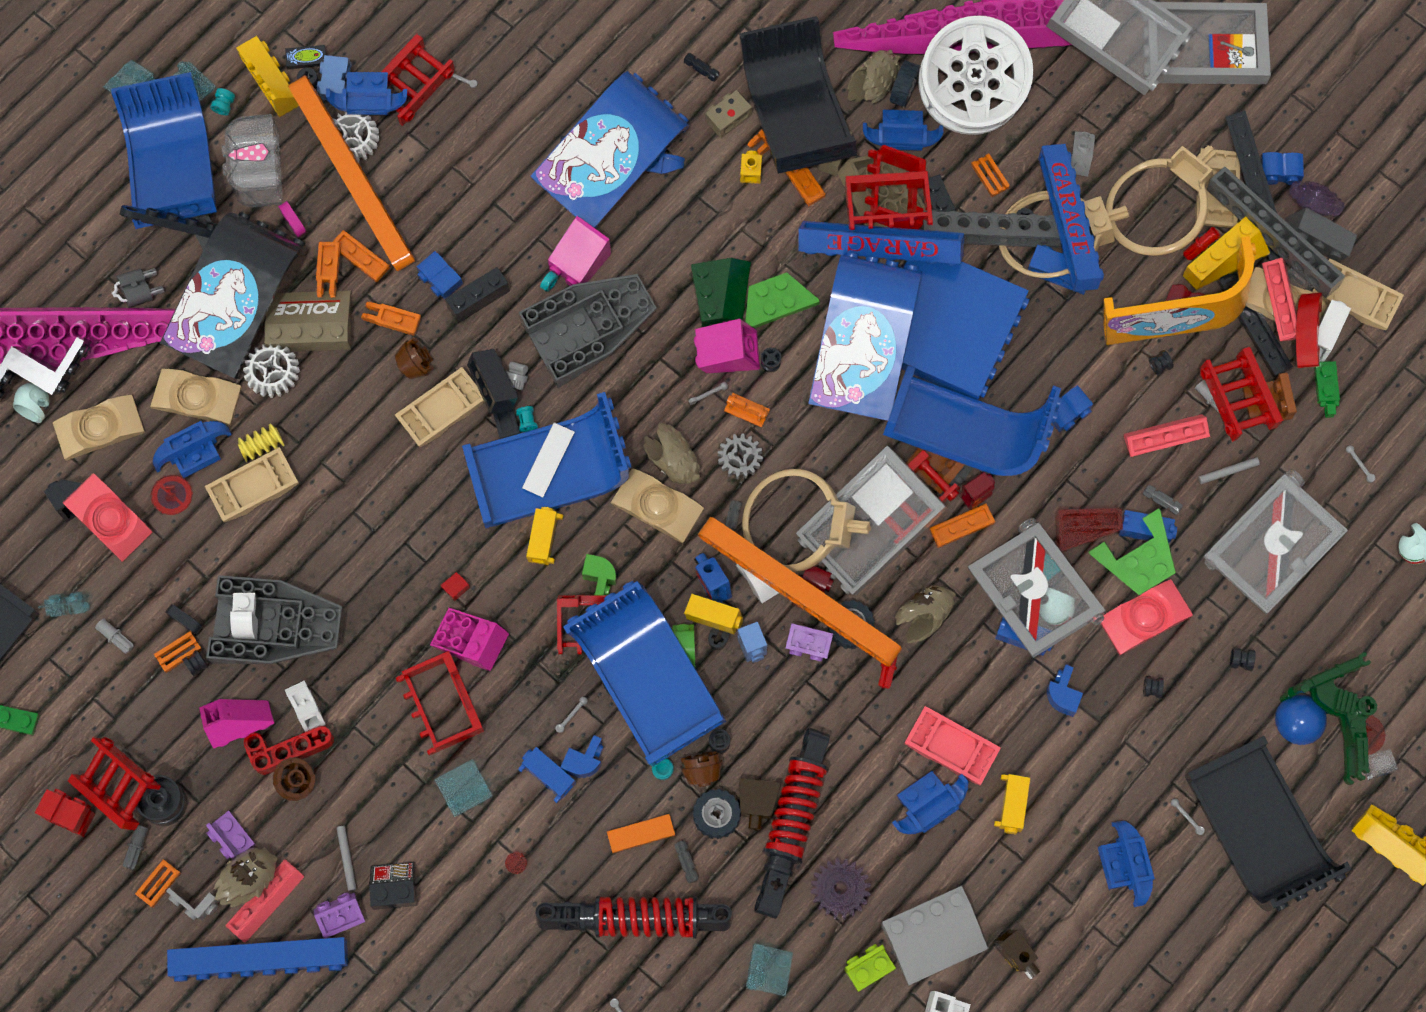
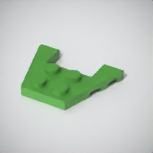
M1160 508L1142 518L1154 538L1118 560L1106 542L1089 551L1092 557L1138 595H1141L1176 573Z

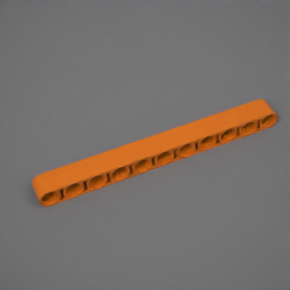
M304 75L288 85L394 268L399 272L415 262L411 251L308 77Z
M709 517L698 533V536L704 542L882 664L890 667L902 650L901 646L717 519Z

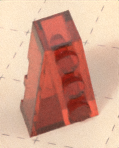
M1122 508L1058 510L1055 513L1056 546L1063 553L1119 533L1123 530Z

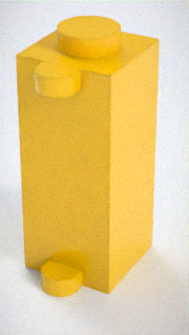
M541 507V509L536 508L526 556L528 562L544 565L554 564L555 559L550 558L557 520H563V515L558 514L552 508Z
M691 594L684 612L687 620L731 634H735L743 622V617H741L742 615L738 608Z
M1011 774L1001 775V780L1006 781L1001 820L1000 822L995 821L994 826L1004 829V832L1007 834L1015 835L1017 832H1021L1024 827L1030 778Z

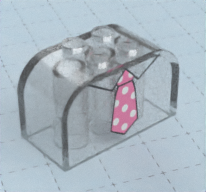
M265 114L236 118L227 126L224 136L225 145H222V154L226 158V163H223L224 176H227L228 184H230L236 199L244 206L263 207L281 205L283 203L279 130L273 115Z

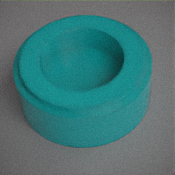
M550 271L542 280L540 288L549 292L557 283L558 275Z
M667 758L652 766V773L659 780H667L673 774V764Z

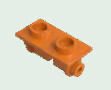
M734 393L728 397L727 405L724 409V412L761 428L770 411L769 408Z

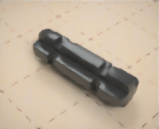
M1151 485L1146 487L1143 492L1145 497L1153 498L1152 501L1165 509L1169 508L1170 512L1175 515L1179 514L1183 507L1181 503L1172 501L1173 498L1161 491H1155L1156 488Z
M734 500L730 503V511H728L725 526L736 531L739 519L738 512H740L742 504Z
M679 841L674 846L676 852L679 853L678 857L682 869L686 872V880L688 883L696 882L698 875L694 871L695 867L689 851L687 852L686 842Z

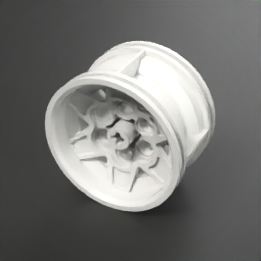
M969 16L955 20L935 35L925 52L918 77L922 102L936 122L953 132L978 135L996 130L1014 116L1030 91L1033 79L1031 54L1019 33L1003 21L987 16ZM962 41L961 51L951 49L953 45ZM986 41L996 45V47L988 49ZM976 51L979 54V59L976 61L971 60L968 53ZM994 60L997 63V68L994 70L989 69L987 61ZM954 62L962 65L960 72L952 70L951 65ZM1010 65L1012 69V78H1010L1004 73V71ZM938 68L948 76L940 85L938 82ZM977 72L979 79L977 77L972 78V73ZM990 80L996 81L998 89L991 90L988 87V82ZM961 83L963 91L955 92L953 84ZM979 92L982 97L981 100H972L971 93ZM991 98L1004 100L1001 104L989 110ZM964 100L967 111L955 107L952 103Z

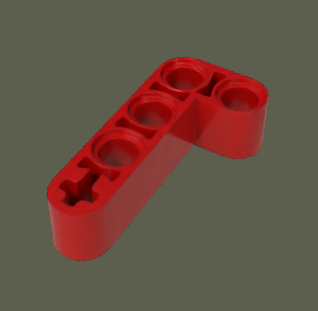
M324 726L314 728L269 748L266 741L258 733H250L244 738V747L251 765L262 775L274 772L277 765L287 758L305 759L330 748L334 743L333 734ZM322 734L326 736L324 742L320 740ZM311 738L314 739V743L316 744L315 746L310 740ZM253 740H260V744L257 748H250V744ZM301 742H308V747L304 751L298 750V745ZM287 750V757L282 760L278 759L279 752ZM261 759L268 760L264 768H258V762Z

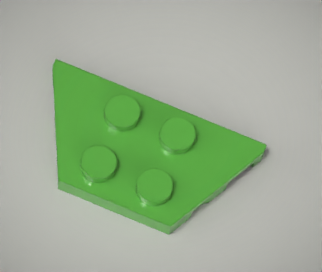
M786 272L749 286L746 323L753 328H757L819 305L820 301Z

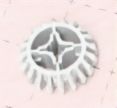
M345 112V115L341 116L338 113V119H333V121L342 133L358 163L361 157L366 160V154L373 155L372 149H377L378 147L376 142H379V130L376 127L375 121H371L369 115H347V112ZM367 130V138L365 141H362L363 132Z
M262 344V350L255 347L256 354L249 353L248 356L251 360H245V365L248 367L243 368L246 374L244 378L246 381H249V388H253L256 394L260 392L263 397L268 393L270 398H273L274 393L281 397L280 391L282 390L288 393L287 387H294L293 381L299 379L298 375H296L300 373V369L297 367L299 362L295 359V354L293 352L290 353L288 347L282 349L279 345L276 348H273L272 345L266 348L265 344ZM280 358L287 362V371L280 367ZM275 368V371L268 372L269 369ZM256 370L264 374L263 382L256 378Z

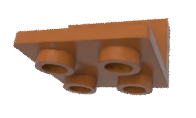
M1281 373L1275 381L1266 383L1284 421L1291 420L1297 410L1288 373ZM1250 387L1242 388L1245 399L1253 397ZM1257 405L1247 407L1249 419L1262 415Z
M917 448L905 463L908 465L923 449ZM926 451L932 457L929 460L930 466L948 485L965 465ZM919 470L916 473L919 478L940 494L943 492L924 471Z

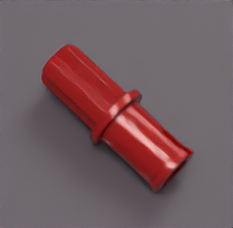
M1211 227L1204 235L1197 237L1195 242L1183 252V255L1187 260H1193L1202 251H1206L1208 246L1219 239L1221 237L1220 233L1216 228Z
M897 657L890 667L882 663L880 664L882 670L878 685L881 688L889 689L891 687L894 671L897 670Z

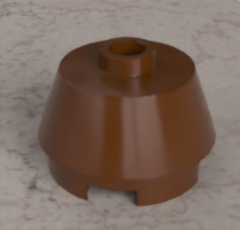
M417 338L409 341L406 340L395 354L398 369L409 379L428 376L429 372L435 369L430 364L433 361L432 356L425 346L420 347L417 344Z
M716 751L702 752V754L692 757L687 755L681 758L682 766L680 769L688 784L704 787L711 785V782L719 780L722 760Z
M287 758L281 761L275 768L273 785L277 793L284 799L298 801L307 797L313 790L315 774L306 761L300 758Z

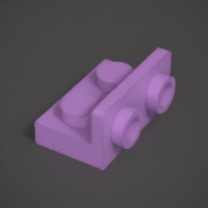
M791 624L786 649H790L789 654L802 656V653L810 654V659L822 662L823 658H828L833 633Z
M227 811L212 824L208 823L206 825L209 829L206 832L214 843L218 841L221 844L222 848L219 850L226 859L230 857L234 859L238 854L256 846L230 811Z
M347 892L337 897V900L330 903L329 901L322 902L314 909V916L324 939L365 922L355 893L349 894Z

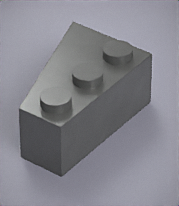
M1307 207L1286 217L1285 221L1323 256L1329 257L1334 261H1341L1350 256L1357 237L1356 234Z

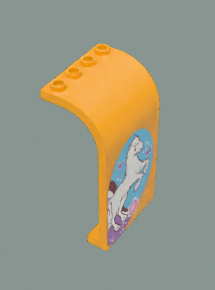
M1250 236L1241 237L1242 243H1240L1237 261L1239 281L1232 288L1224 292L1114 309L1112 297L1104 298L1103 327L1106 345L1212 330L1233 322L1246 306L1252 272L1254 270L1256 247L1255 243H1251Z

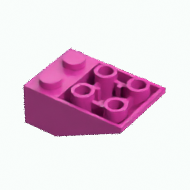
M448 608L430 645L443 652L449 651L452 656L476 667L491 671L509 633L497 623Z
M219 699L199 707L203 728L213 749L223 747L238 738H245L250 733L264 730L274 724L270 704L267 700Z

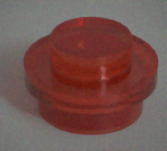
M519 852L509 854L505 860L506 869L512 874L522 873L527 866L525 856Z

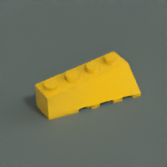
M255 36L236 47L243 63L279 117L299 106L288 87V82H290L288 76L284 71L280 72L278 69L280 65L275 56L270 57L268 54L270 50L265 41L261 42Z
M1244 217L1186 267L1183 277L1198 290L1228 273L1235 272L1238 265L1240 243H1242L1241 237L1250 236L1251 243H1255V260L1269 255L1270 251L1261 231L1247 217Z
M1371 804L1357 820L1351 831L1355 833L1357 838L1372 846L1378 854H1382L1389 859L1395 867L1406 872L1413 881L1419 882L1423 886L1426 883V836L1420 838L1414 834L1413 828L1408 825H1398L1396 818Z

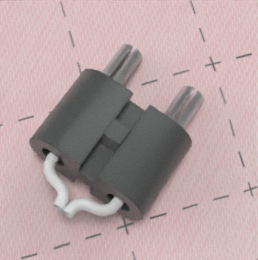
M141 268L117 275L118 282L114 285L115 290L112 292L113 297H118L121 302H126L128 308L152 301V296L164 293V288L159 286L149 289L145 279L157 275V271L153 268L142 272ZM118 285L121 289V292L124 295V299H122L120 295L116 294L118 291Z

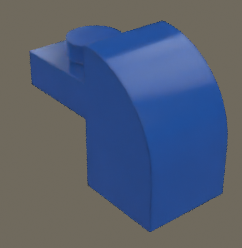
M1065 665L1063 670L1059 669L1055 681L1058 684L1052 681L1048 684L1047 698L1054 709L1074 717L1083 693L1067 687L1074 667Z
M593 735L585 754L569 748L560 768L567 774L577 778H587L594 775L602 766L601 761L595 759L596 757L600 758L603 752L602 738Z

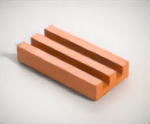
M989 153L984 158L981 157L978 161L971 163L972 168L991 197L1009 189V183ZM986 162L989 164V166L991 167V169L993 170L994 174L996 175V177L998 178V180L1000 181V183L1002 184L1003 187H1001V185L999 184V182L997 181V179L995 178V176H994L993 173L991 172V170H990V168L988 167V165L986 164ZM979 165L983 167V169L985 170V172L987 173L988 177L990 178V180L992 181L997 190L994 191L993 187L983 174Z
M191 631L155 653L154 656L164 672L167 673L183 663L182 659L184 657H190L195 650L200 652L202 648ZM189 639H191L189 642H187V643L184 644L183 646L179 647L178 649H176L175 651H173V652L170 653L169 655L165 656L164 658H161V657H163L164 655H166L167 653H169L170 651L174 650L175 648H177L178 646H180L181 644H183L184 642H186V641H188ZM192 645L195 646V648L191 649L190 651H188L187 653H185V654L182 655L181 657L177 658L176 660H174V661L171 662L170 664H168V665L165 664L166 662H168L169 660H171V659L174 658L175 656L179 655L180 653H182L183 651H185L186 649H188V648L191 647Z
M163 859L135 894L154 908L181 873ZM167 867V870L154 884V886L150 889L146 896H144L143 893L146 891V889L155 880V878L159 875L163 868ZM173 872V874L162 886V888L158 891V893L153 897V899L149 900L152 897V895L156 892V890L161 886V884L165 881V879L169 876V874Z

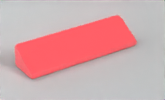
M1279 258L1264 262L1262 265L1280 342L1296 340L1297 310L1285 260Z
M1203 414L1123 434L1130 457L1210 437L1207 417Z
M284 859L275 869L273 881L269 882L267 889L264 888L259 898L255 896L246 902L225 926L246 943L300 883L304 875Z

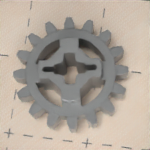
M743 433L740 438L733 434V440L727 437L726 445L720 444V448L723 451H718V456L721 457L718 459V464H724L722 471L728 470L729 477L736 474V479H739L740 475L747 479V473L755 475L754 468L760 469L758 462L763 460V457L760 456L762 448H757L759 446L758 441L752 443V436L745 439ZM733 446L732 452H729L728 455H726L728 450ZM738 450H739V454H741V456H743V463H742L741 459L739 458V456H737ZM754 458L753 462L747 467L748 461Z

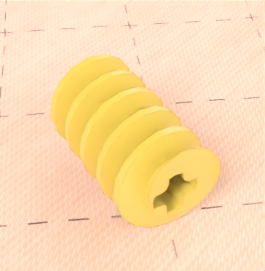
M269 424V431L262 427L261 435L256 430L253 431L254 438L246 434L245 442L238 438V446L246 463L247 456L255 460V453L261 457L263 456L262 449L269 453L270 446L274 449L278 448V442L285 446L277 428L272 424Z

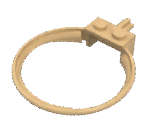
M1208 145L1196 157L1182 146L1171 159L1158 158L1142 162L1119 178L1107 198L1106 211L1113 210V201L1118 189L1130 176L1148 168L1171 167L1170 171L1196 190L1200 197L1198 219L1192 230L1185 237L1167 246L1145 247L1127 239L1119 231L1115 222H1112L1116 240L1127 249L1148 256L1170 254L1190 244L1202 230L1207 218L1208 199L1206 188L1214 175L1213 169L1206 164L1217 154L1214 148Z
M1047 190L1023 197L1013 204L1005 214L1016 213L1021 208L1036 201L1049 200ZM1101 196L1087 201L1081 198V201H1084L1086 218L1089 219L1093 236H1095L1094 249L1098 251L1099 246L1115 242L1111 223L1128 218V210L1126 206L1106 211ZM999 246L1000 252L1007 263L1025 275L1037 278H1053L1069 274L1068 269L1054 273H1037L1027 270L1012 258L1006 246Z
M802 469L779 471L764 479L749 496L742 519L744 539L754 545L749 529L750 512L756 498L767 484L785 476H801L812 480L821 488L827 501H831V505L834 506L830 539L825 540V547L821 544L806 560L797 564L784 565L794 573L817 565L836 547L850 548L852 533L869 534V531H871L870 522L854 520L855 506L847 502H840L832 487L823 478Z

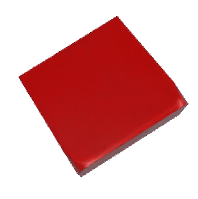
M457 572L440 585L453 601H456L470 589V585Z

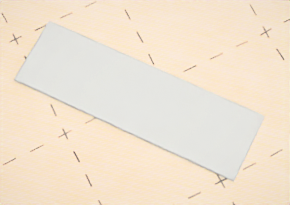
M553 423L522 487L523 489L538 496H544L574 431Z

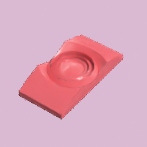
M94 473L63 502L122 562L152 533L145 523Z
M1170 579L1149 589L1140 596L1119 605L1098 618L1118 654L1122 655L1192 617L1193 614Z
M926 706L904 743L925 758L941 764L956 775L963 774L968 781L977 785L982 784L1001 747Z

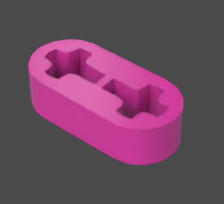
M287 201L278 206L297 237L307 233Z

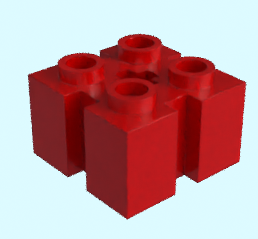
M46 789L35 811V814L44 820L82 837L85 836L95 816V813L90 810L92 806L76 797L72 801V797L58 789H55L54 792Z

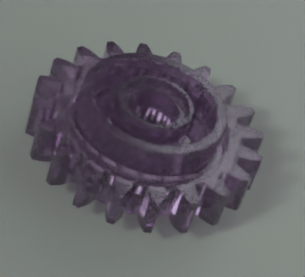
M1300 180L1299 182L1295 181L1289 190V194L1292 195V198L1297 199L1296 202L1301 207H1307L1322 216H1329V214L1334 217L1335 215L1339 216L1345 207V203L1341 201L1342 199L1337 198L1338 196L1335 192H1331L1328 187L1317 182L1305 181L1304 183Z
M836 858L835 865L827 861V869L823 866L819 867L822 874L814 873V877L818 881H811V885L817 889L811 890L810 893L817 895L813 903H821L818 908L819 911L824 908L827 909L825 916L833 912L835 920L838 914H841L843 920H845L846 913H849L853 918L855 916L854 909L860 913L862 912L859 904L867 905L868 902L863 897H870L871 893L865 891V889L870 888L871 884L864 883V881L869 876L860 875L863 867L855 870L856 862L848 866L847 859L844 860L843 864H840L839 859ZM837 884H843L846 886L847 892L838 894L834 887Z

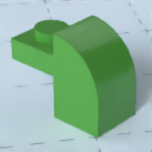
M586 554L582 572L583 579L597 582L595 595H609L611 586H608V584L616 586L617 581L613 565L603 557Z
M694 624L672 625L673 632L695 667Z

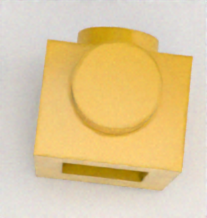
M747 151L746 154H742L740 183L760 184L762 155H758V152Z

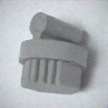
M510 362L509 371L505 372L509 376L512 387L522 390L524 383L528 379V376L525 375L528 367L516 362Z

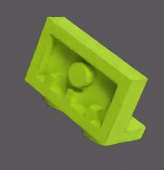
M874 944L865 950L866 955L863 957L855 956L846 962L848 966L844 970L858 992L896 969L884 950L883 944L879 947Z

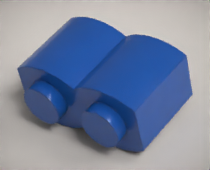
M1262 153L1260 160L1268 185H1274L1278 182L1296 185L1302 181L1304 177L1303 154Z
M436 251L416 266L419 272L417 276L423 283L428 282L432 286L430 289L437 297L441 296L445 299L463 285L460 276Z
M1078 385L1061 397L1062 401L1059 409H1055L1058 415L1053 425L1059 432L1070 430L1076 424L1075 420L1080 417L1084 419L1092 412L1090 409L1093 403Z

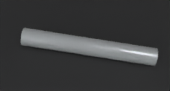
M1255 457L1198 476L1200 484H1204L1258 466L1260 462Z
M339 826L336 829L347 888L349 892L355 891L357 888L345 826Z

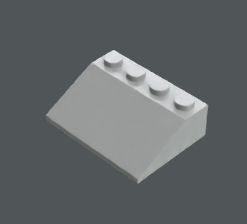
M962 886L881 923V928L908 986L988 950L971 904Z

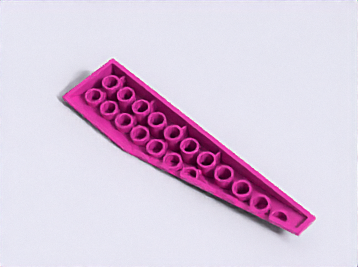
M971 0L964 2V5L954 7L953 5L945 6L942 11L932 9L906 15L903 20L896 21L893 18L888 19L887 23L877 25L875 22L868 24L863 29L853 27L833 32L834 46L837 48L872 52L892 50L893 53L925 54L932 39L946 25L964 17L987 16L1003 21L1015 29L1023 38L1028 48H1046L1072 44L1046 27L1064 0H981V2L973 3ZM962 41L953 45L951 49L961 51ZM986 41L988 49L996 47V45Z
M100 307L0 308V364L11 346L24 348L55 368H58L76 337H85L92 341L90 353L86 358L83 357L80 362L160 342L175 309Z

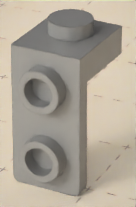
M1075 132L1071 166L1075 168L1076 175L1088 177L1093 158L1094 134Z
M168 888L166 890L170 894L168 899L176 906L182 904L186 908L184 913L193 920L198 918L203 921L207 915L211 916L218 908L217 904L219 901H216L215 896L211 893H208L194 909L172 889Z

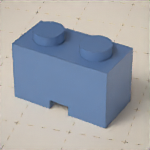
M324 56V62L320 63V74H322L321 81H318L317 92L322 100H327L326 88H330L335 93H342V89L347 88L345 79H347V72L351 71L349 58Z
M758 622L738 629L737 640L746 661L752 660L755 663L764 659V655H767V643Z

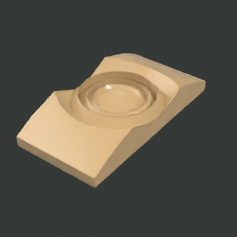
M1215 150L1217 154L1206 164L1213 169V175H1216L1223 167H1226L1240 179V162L1237 153L1234 151ZM1206 188L1208 214L1204 225L1233 228L1237 224L1238 218ZM1198 192L1195 205V223L1198 219L1200 211V197Z
M1329 258V261L1345 275V278L1339 288L1327 299L1322 296V300L1327 305L1332 300L1341 301L1351 308L1349 314L1361 323L1387 330L1404 295ZM1315 288L1312 293H1319Z
M1255 267L1252 272L1246 306L1275 321L1264 269ZM1290 284L1296 310H1298L1301 294H1310L1312 292ZM1323 300L1322 312H1320L1319 322L1323 316L1324 311L1328 306Z
M461 367L396 413L395 416L420 448L440 437L456 422L468 417L484 403V400L477 385Z
M162 369L150 407L207 421L221 422L231 426L242 386L219 378L194 375L183 370Z
M132 395L107 399L97 406L73 411L53 422L65 461L145 433Z
M279 447L206 485L205 488L223 522H227L248 514L257 506L267 501L279 498L298 485L299 482Z
M634 468L630 470L628 480L621 485L611 501L612 505L684 544L704 510V507L685 494L667 487L654 477Z

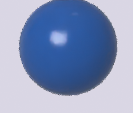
M1298 694L1279 704L1275 713V723L1279 733L1287 741L1297 745H1307L1317 741L1323 735L1327 725V715L1312 700L1311 696Z

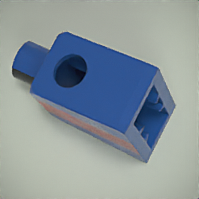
M704 553L696 556L694 561L697 564L695 567L697 577L708 598L719 603L732 598L729 580L714 557L708 559Z

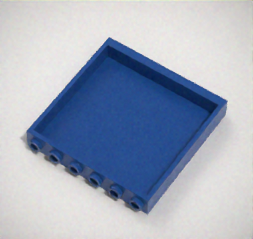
M925 261L906 262L905 268L907 264L919 266L918 270L922 271L901 369L906 371L907 366L914 367L913 375L976 400H979L980 397L984 398L989 388L986 386L988 379L993 380L997 371L994 366L997 361H1002L1005 351L1002 349L1005 344L1009 345L1013 337L1011 330L1013 326L1017 328L1022 316L1019 313L1021 309L1025 310L1030 299L1027 298L1029 290L962 261L961 264L947 265L946 263L939 262L928 264Z

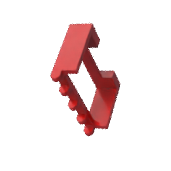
M882 145L878 151L873 149L868 151V157L874 160L873 164L867 165V171L873 174H880V162L909 172L926 171L925 159L892 147ZM879 186L867 187L872 189L871 196L865 197V203L870 205V211H865L864 216L901 214L881 206L878 207ZM918 188L908 189L907 213H919L924 210V208L917 206ZM914 220V226H910L909 221H893V228L919 229L923 225V220ZM876 222L889 227V222Z
M928 171L846 176L845 193L849 230H854L855 224L868 223V228L873 229V223L889 222V228L894 227L893 221H909V225L914 226V220H926L927 225H933ZM904 184H906V189L923 188L925 212L853 216L851 192H865L866 187Z
M558 595V655L563 654V647H577V654H582V648L577 641H563V607L599 605L605 601L604 598L607 595Z
M449 651L402 671V675L396 677L397 683L406 680L410 692L404 694L403 697L405 700L413 697L418 711L411 714L412 718L415 719L421 716L427 730L421 732L420 737L430 736L434 747L427 750L428 755L435 754L484 732ZM445 663L473 727L437 742L410 678Z

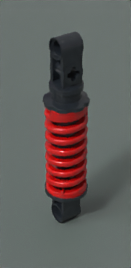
M808 727L803 738L799 757L789 758L788 772L791 775L786 776L784 779L787 785L781 789L784 797L778 800V805L781 808L775 811L774 814L777 819L773 820L771 824L774 830L768 834L772 842L766 843L762 851L768 856V859L763 867L766 872L755 903V913L773 919L778 917L788 879L793 877V866L803 862L802 858L805 849L799 846L800 842H807L808 837L802 834L803 830L810 831L811 826L806 824V820L814 819V815L809 813V810L816 809L818 806L817 803L810 801L809 798H819L821 795L819 791L812 788L813 786L822 787L824 782L817 779V777L823 778L829 771V768L823 765L822 761L830 740V734ZM775 881L774 883L775 885H777L776 889H774V886L771 885V882Z
M596 896L595 903H586V901H581V903L545 902L539 904L535 910L537 925L543 930H580V932L592 930L595 932L596 938L608 936L609 934L611 937H615L618 930H620L623 937H627L630 930H632L634 937H639L642 930H644L646 937H651L653 931H656L658 937H663L666 927L669 937H675L677 927H679L681 937L696 939L698 931H726L732 924V911L729 906L725 904H698L697 896L685 899L686 907H683L682 899L678 897L675 898L674 907H671L668 897L663 899L662 907H659V900L656 897L651 899V904H647L645 897L640 898L639 904H635V899L629 897L627 904H624L622 897H618L616 903H612L610 897ZM544 914L551 915L547 919L541 918V916ZM723 915L726 916L727 919L719 920L717 919V917Z

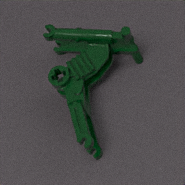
M1366 652L1341 664L1337 663L1334 667L1327 668L1325 671L1303 680L1295 686L1288 688L1280 696V701L1282 702L1300 693L1311 691L1312 700L1321 709L1326 711V714L1339 717L1340 729L1344 737L1345 775L1343 779L1347 785L1354 784L1350 776L1353 779L1357 778L1362 781L1366 779L1362 772L1364 774L1370 772L1366 719L1377 711V703L1370 696L1357 698L1358 694L1337 688L1334 680L1371 663L1370 660L1363 661V658L1367 656Z

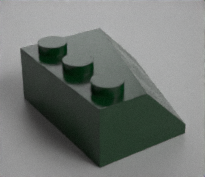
M726 258L691 264V276L701 328L737 319L743 320L751 267L750 261Z

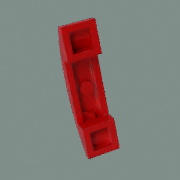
M1322 292L1301 294L1296 321L1298 368L1319 366L1320 347L1318 345L1319 315L1322 312Z

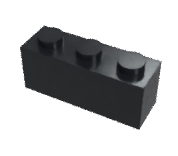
M498 267L445 298V301L453 317L460 323L510 292L507 280Z
M495 349L472 352L467 366L489 413L494 414L513 410L518 399L517 391L513 389L509 376L502 366L501 358L497 356Z

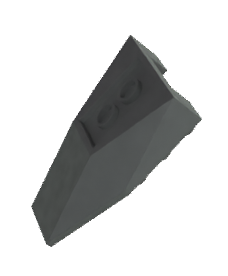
M638 274L573 284L520 311L519 317L557 388H560L610 356L657 310V307Z
M218 575L215 593L218 605L213 637H209L206 656L211 664H274L337 649L342 606L281 580ZM233 593L256 594L257 641L233 638L230 623V612L233 609Z

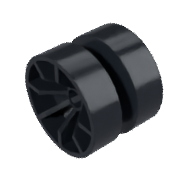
M153 775L155 781L161 787L159 790L147 788L136 809L143 817L155 825H172L178 822L186 812V793L171 778L164 775Z

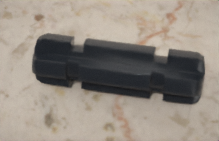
M691 53L685 56V64L688 66L692 65L694 70L703 76H708V79L715 82L720 73L715 68L711 69L710 65L699 58L696 59V56Z

